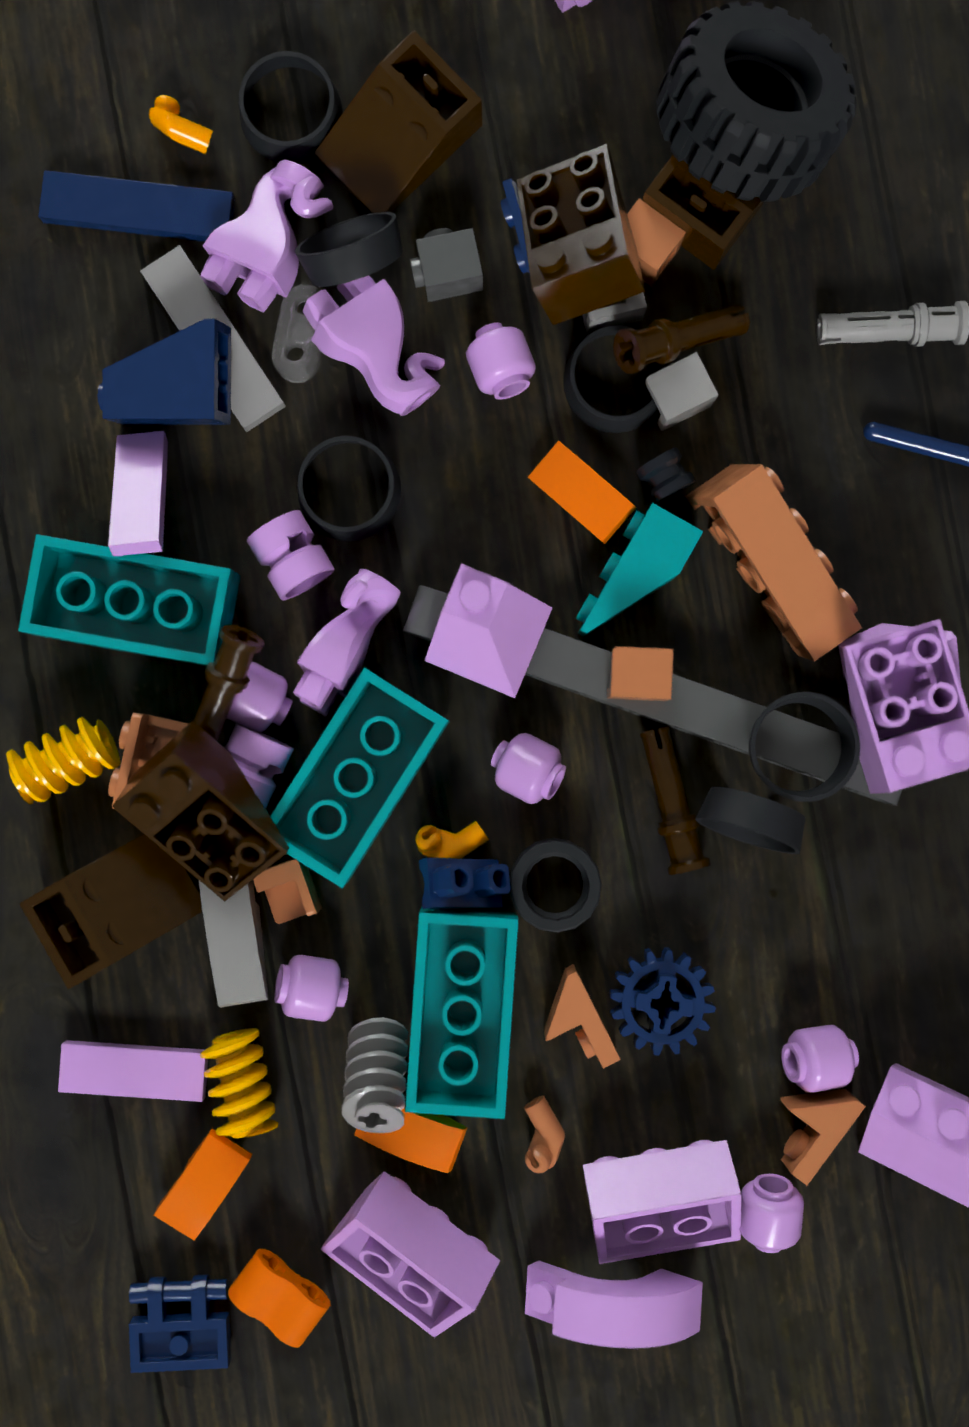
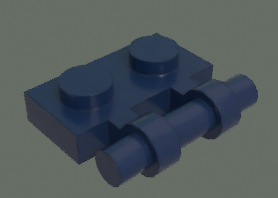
M206 1274L194 1275L192 1280L167 1281L165 1276L151 1277L148 1283H132L129 1288L130 1304L147 1303L148 1315L133 1316L129 1323L131 1373L228 1368L232 1360L230 1312H210V1300L228 1299L229 1280L210 1279V1275ZM191 1301L192 1313L167 1314V1302Z

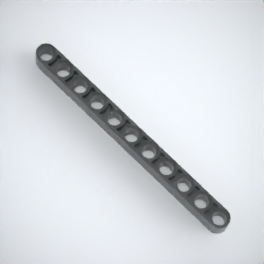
M419 585L403 631L431 642L449 594ZM544 628L525 676L749 755V739L752 728L758 717L767 707L672 674L671 700L607 699V689L610 688L612 652ZM773 710L763 719L758 729L755 744L756 757L825 782L833 774L839 763L841 738L838 732ZM860 759L854 774L843 787L845 790L893 806H897L903 790L891 793L870 794Z

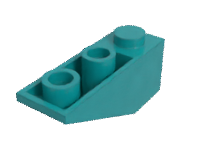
M654 503L651 504L645 515L636 511L622 535L630 539V542L622 556L614 552L612 553L599 576L607 581L598 598L592 594L588 595L575 618L583 623L577 634L583 637L678 576L703 531Z

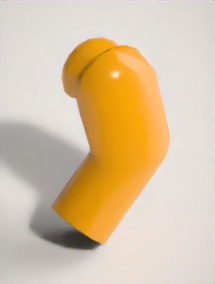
M159 95L155 98L154 107L149 109V117L153 126L175 142L205 154L213 130L179 116L180 105L174 98L167 95Z
M476 820L456 834L436 828L433 825H425L418 830L415 837L418 850L428 858L462 859L489 840Z

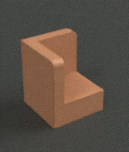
M639 198L627 216L639 257L643 281L652 287L680 249L686 232Z
M615 647L612 650L610 688L607 689V699L671 700L673 649Z
M295 858L272 865L253 879L257 893L265 891L277 924L304 915L311 916L317 914L322 909L309 868Z

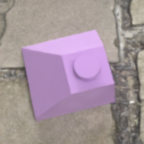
M461 564L440 614L425 661L515 698L552 607L507 582Z

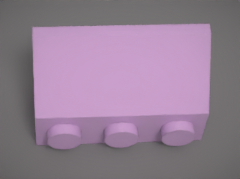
M895 1063L890 1067L873 1107L858 1152L969 1208V1097Z
M699 1140L691 1143L688 1147L671 1150L652 1148L644 1151L641 1155L624 1158L606 1156L595 1160L593 1163L583 1165L599 1264L741 1240V1232L739 1231L741 1226V1191L727 1140L717 1142Z
M385 1171L366 1187L320 1249L434 1338L475 1311L500 1262L497 1257L488 1251L486 1245L481 1240L465 1234L450 1222L448 1216L442 1210L426 1204L411 1192L407 1183L397 1177L390 1176Z

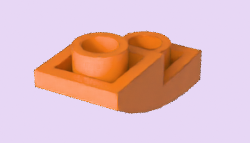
M559 440L528 476L535 485L604 544L607 543L636 509L634 504Z
M405 1102V1107L401 1110L404 1114V1125L399 1130L380 1134L365 1132L359 1129L355 1131L354 1135L390 1154L433 1170L449 1173L453 1169L468 1127L446 1115L405 1112Z
M211 1129L190 1157L183 1172L164 1196L153 1216L190 1239L195 1240L241 1175L252 1153L225 1136L216 1135V1131Z

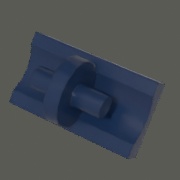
M424 858L419 860V869L424 879L422 909H498L503 907L502 895L509 894L510 892L509 868L506 864H499L498 860Z

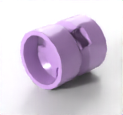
M294 510L274 518L254 531L247 539V543L260 565L270 566L271 570L267 577L282 601L311 589L325 580L335 570L321 545H312L311 540L314 533L300 510Z
M236 723L225 748L231 753L266 809L277 787L272 778L274 774L284 772L294 749L262 732L251 731Z

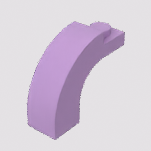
M537 1261L528 1265L525 1314L553 1324V1335L580 1343L614 1348L664 1346L682 1341L700 1332L703 1282L664 1269H659L644 1277L632 1280H603L579 1275L548 1263Z

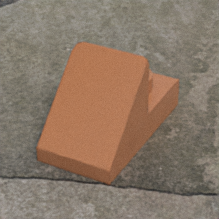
M574 964L564 969L544 1028L545 1041H549L582 1025L583 1029L575 1032L585 1055L588 1059L597 1055L602 1067L605 1068L621 1059Z
M846 1089L780 1098L781 1102L790 1112L807 1124L803 1130L798 1129L789 1137L783 1150L785 1155L781 1159L789 1172L805 1185L810 1183L866 1107Z

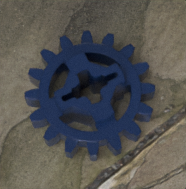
M664 947L661 958H656L650 948L644 949V962L639 964L631 956L627 959L632 969L628 974L616 971L615 977L622 984L621 989L609 990V996L611 999L620 1002V1005L612 1008L610 1012L613 1019H625L618 1030L623 1037L634 1032L633 1044L638 1050L648 1041L651 1044L654 1055L659 1056L665 1044H668L676 1055L680 1053L679 1041L686 1039L688 1043L695 1046L697 1040L693 1034L696 1028L704 1031L710 1029V1026L702 1017L704 1013L715 1012L716 1007L713 1003L705 1000L704 997L712 994L715 990L710 983H699L706 974V971L700 965L690 970L688 969L691 963V957L688 954L683 953L675 961L673 952L669 947ZM654 971L653 977L642 986L636 985L643 976ZM676 972L687 979L693 994L678 991L676 988ZM665 989L672 999V1003H664L662 1010L658 1012L651 1000L659 999L662 991ZM631 1007L647 1013L648 1029L634 1019ZM683 1016L687 1017L681 1025L671 1030L672 1024Z

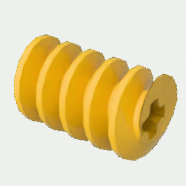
M83 716L77 719L79 733L76 735L65 724L60 726L61 741L58 743L49 733L43 734L42 742L44 749L41 751L33 742H25L26 758L24 759L13 749L6 752L10 777L25 802L29 805L34 804V800L45 802L51 797V791L55 794H62L68 789L69 783L73 786L83 784L86 780V774L96 778L103 773V766L108 769L119 767L120 756L107 726L98 719L97 725L92 727Z
M257 1028L236 1030L217 1036L212 1040V1046L200 1053V1058L216 1059V1065L205 1071L204 1077L220 1079V1084L208 1091L209 1097L224 1098V1103L212 1110L213 1116L228 1117V1122L216 1129V1135L231 1136L232 1138L252 1137L269 1132L279 1125L277 1121L269 1119L275 1113V1104L264 1100L271 1094V1085L267 1082L259 1081L267 1075V1066L263 1063H255V1061L263 1056V1047L258 1044H249L259 1037L260 1031Z

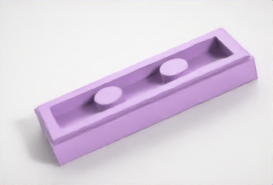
M164 431L117 435L108 543L113 556L163 552L168 440Z
M66 1040L61 1044L58 1092L202 1102L206 1097L207 1078L204 1077V1072L208 1069V1059L200 1058V1053L204 1051L202 1049Z

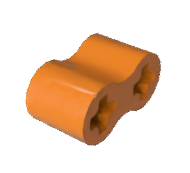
M258 1249L228 1289L230 1300L239 1310L262 1322L280 1341L294 1348H299L331 1306L328 1296L321 1288L295 1273L279 1256L266 1249Z

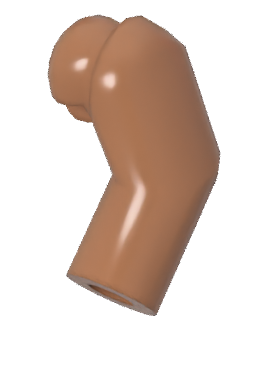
M539 1096L524 1107L535 1127L534 1135L525 1155V1163L534 1173H544L555 1165L565 1140V1132L545 1096Z

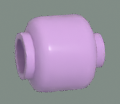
M498 322L480 328L475 334L476 339L469 345L466 352V358L479 390L485 394L494 395L496 399L511 398L525 391L530 385L529 379L533 376L536 365L523 332L515 327H503Z
M251 662L247 672L250 682L245 690L235 695L227 719L259 733L265 731L272 722L280 726L291 707L292 700L285 697L287 681L283 676L255 662Z
M528 733L518 734L510 742L503 740L496 748L491 760V766L496 768L495 782L497 786L528 804L538 803L543 798L550 800L558 790L566 771V766L561 764L559 749Z
M295 955L291 958L288 965L281 964L279 968L274 1000L275 1003H281L283 1013L288 1017L323 1022L331 1018L336 1007H344L347 1000L349 982L347 978H341V971L335 960Z
M835 1025L797 1029L790 1035L788 1043L782 1048V1065L786 1076L805 1092H820L846 1087L851 1082L855 1068L859 1063V1054L855 1043L848 1039L844 1031Z
M770 1173L757 1176L754 1180L749 1181L741 1190V1226L739 1231L748 1242L766 1253H777L795 1245L800 1239L802 1232L803 1196L790 1180L783 1176Z

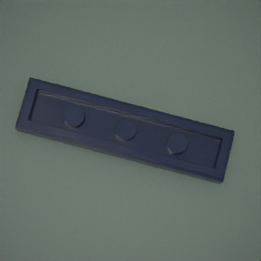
M44 170L38 217L43 223L205 242L216 228L233 220L235 196L230 191Z

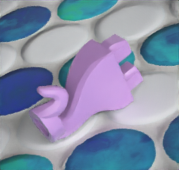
M289 160L279 161L275 168L263 175L255 187L247 210L237 219L216 228L203 244V247L210 256L204 265L200 277L207 287L222 295H227L237 277L242 278L245 281L237 293L238 296L248 306L263 313L277 294L287 298L298 273L299 259L295 253L297 247L296 238L285 213L284 203L286 200L291 199L290 205L293 211L307 219L318 217L332 210L333 203L328 198L312 200L324 187L321 180L304 166Z
M368 275L338 285L337 289L348 301L341 307L337 305L326 289L320 290L309 297L302 311L315 330L311 341L328 357L348 363L358 369L364 376L373 396L383 407L400 414V416H404L423 404L439 389L441 385L425 369L440 370L444 367L445 360L429 353H416L407 359L404 365V372L408 381L401 380L398 376V365L404 338V316L397 296L385 279L375 283Z
M360 569L358 574L347 583L340 601L342 606L348 610L331 620L315 635L298 661L304 674L293 693L300 698L299 701L302 704L327 716L338 695L344 698L347 696L359 677L376 626L395 606L401 594L389 581L372 571Z

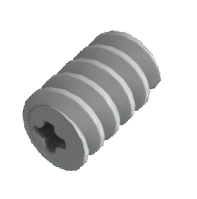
M385 1017L370 1018L353 1026L348 1033L349 1048L346 1052L347 1066L345 1067L346 1082L343 1087L342 1116L347 1123L365 1132L391 1133L399 1130L404 1125V1114L401 1110L405 1107V1096L402 1093L406 1089V1079L403 1075L407 1072V1062L404 1058L408 1054V1045L404 1041L408 1039V1031L404 1025L396 1020Z

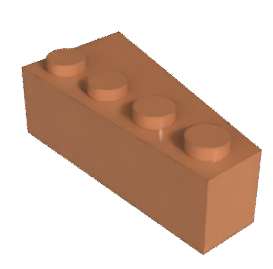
M730 464L685 497L694 510L704 506L714 521L712 522V527L708 529L719 545L723 543L731 553H737L741 560L737 562L738 568H736L739 574L755 592L761 593L764 591L767 595V598L762 601V606L798 656L815 662L862 629L854 615L858 608L852 597L844 589H838L830 574L834 570L829 559L821 550L817 548L814 550L805 535L809 532V528L804 518L794 508L789 509L780 494L784 491V487L776 473L769 467L764 468L762 464Z

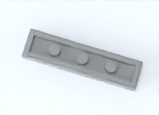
M180 245L140 270L179 331L205 318H215L231 327V410L246 432L286 407Z

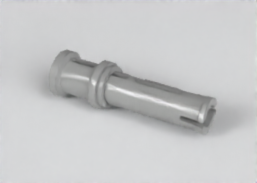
M957 301L954 306L927 307L924 302L915 303L908 310L889 312L820 313L818 315L819 319H817V342L819 345L896 340L908 341L909 345L914 347H922L928 341L952 340L954 345H963L966 343L969 335V306L966 301Z

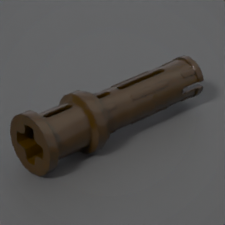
M735 304L725 309L674 323L666 319H657L644 329H621L616 333L613 341L615 359L619 367L628 374L639 372L643 369L644 365L652 362L660 364L670 363L676 359L681 351L733 336L744 335L748 331L750 324L748 312L733 317L734 314L741 313L745 309L744 306Z
M224 625L221 628L219 636L222 643L215 661L210 662L205 669V678L208 686L194 719V722L216 741L231 709L235 695L245 690L250 682L247 672L254 655L260 653L265 644L264 640L256 633L235 625Z
M670 726L655 730L660 749L657 745L654 730L640 733V738L643 741L663 819L662 822L658 823L659 827L657 830L658 834L664 836L671 861V865L667 868L669 875L705 868L710 866L711 863L709 857H704L697 832V828L701 824L695 820L696 814H690L670 735Z

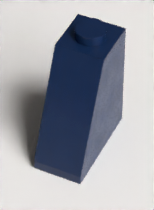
M205 318L102 369V383L98 387L97 397L99 407L103 411V419L119 424L231 425V327L215 318Z

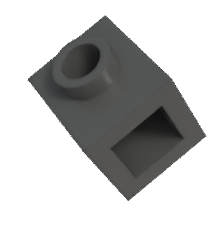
M448 228L436 229L428 232L424 238L416 240L418 257L411 258L410 264L415 288L425 286L428 302L483 291V273L473 228L452 232Z

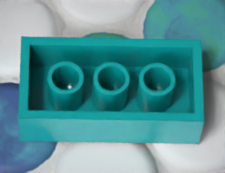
M36 534L18 631L40 637L207 666L210 662L215 661L222 640L219 636L221 628L224 625H232L241 576L230 568L145 553L113 556L110 548L106 546Z
M364 668L270 816L290 847L287 854L343 888L353 876L450 721Z
M421 907L418 922L405 1112L505 1119L518 932L517 912L476 909H422Z

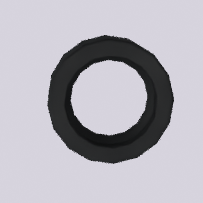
M549 838L534 842L520 853L512 866L510 892L513 905L526 922L539 930L558 933L575 929L590 918L600 900L602 883L597 865L583 848L569 840ZM551 856L564 857L575 863L581 872L584 883L582 895L577 903L567 911L559 913L545 912L535 906L528 896L526 887L527 877L532 867L543 858Z

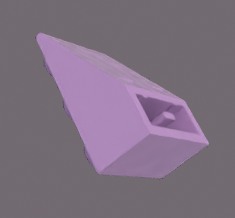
M940 619L843 647L851 714L860 738L859 759L870 794L891 793L969 769V710Z

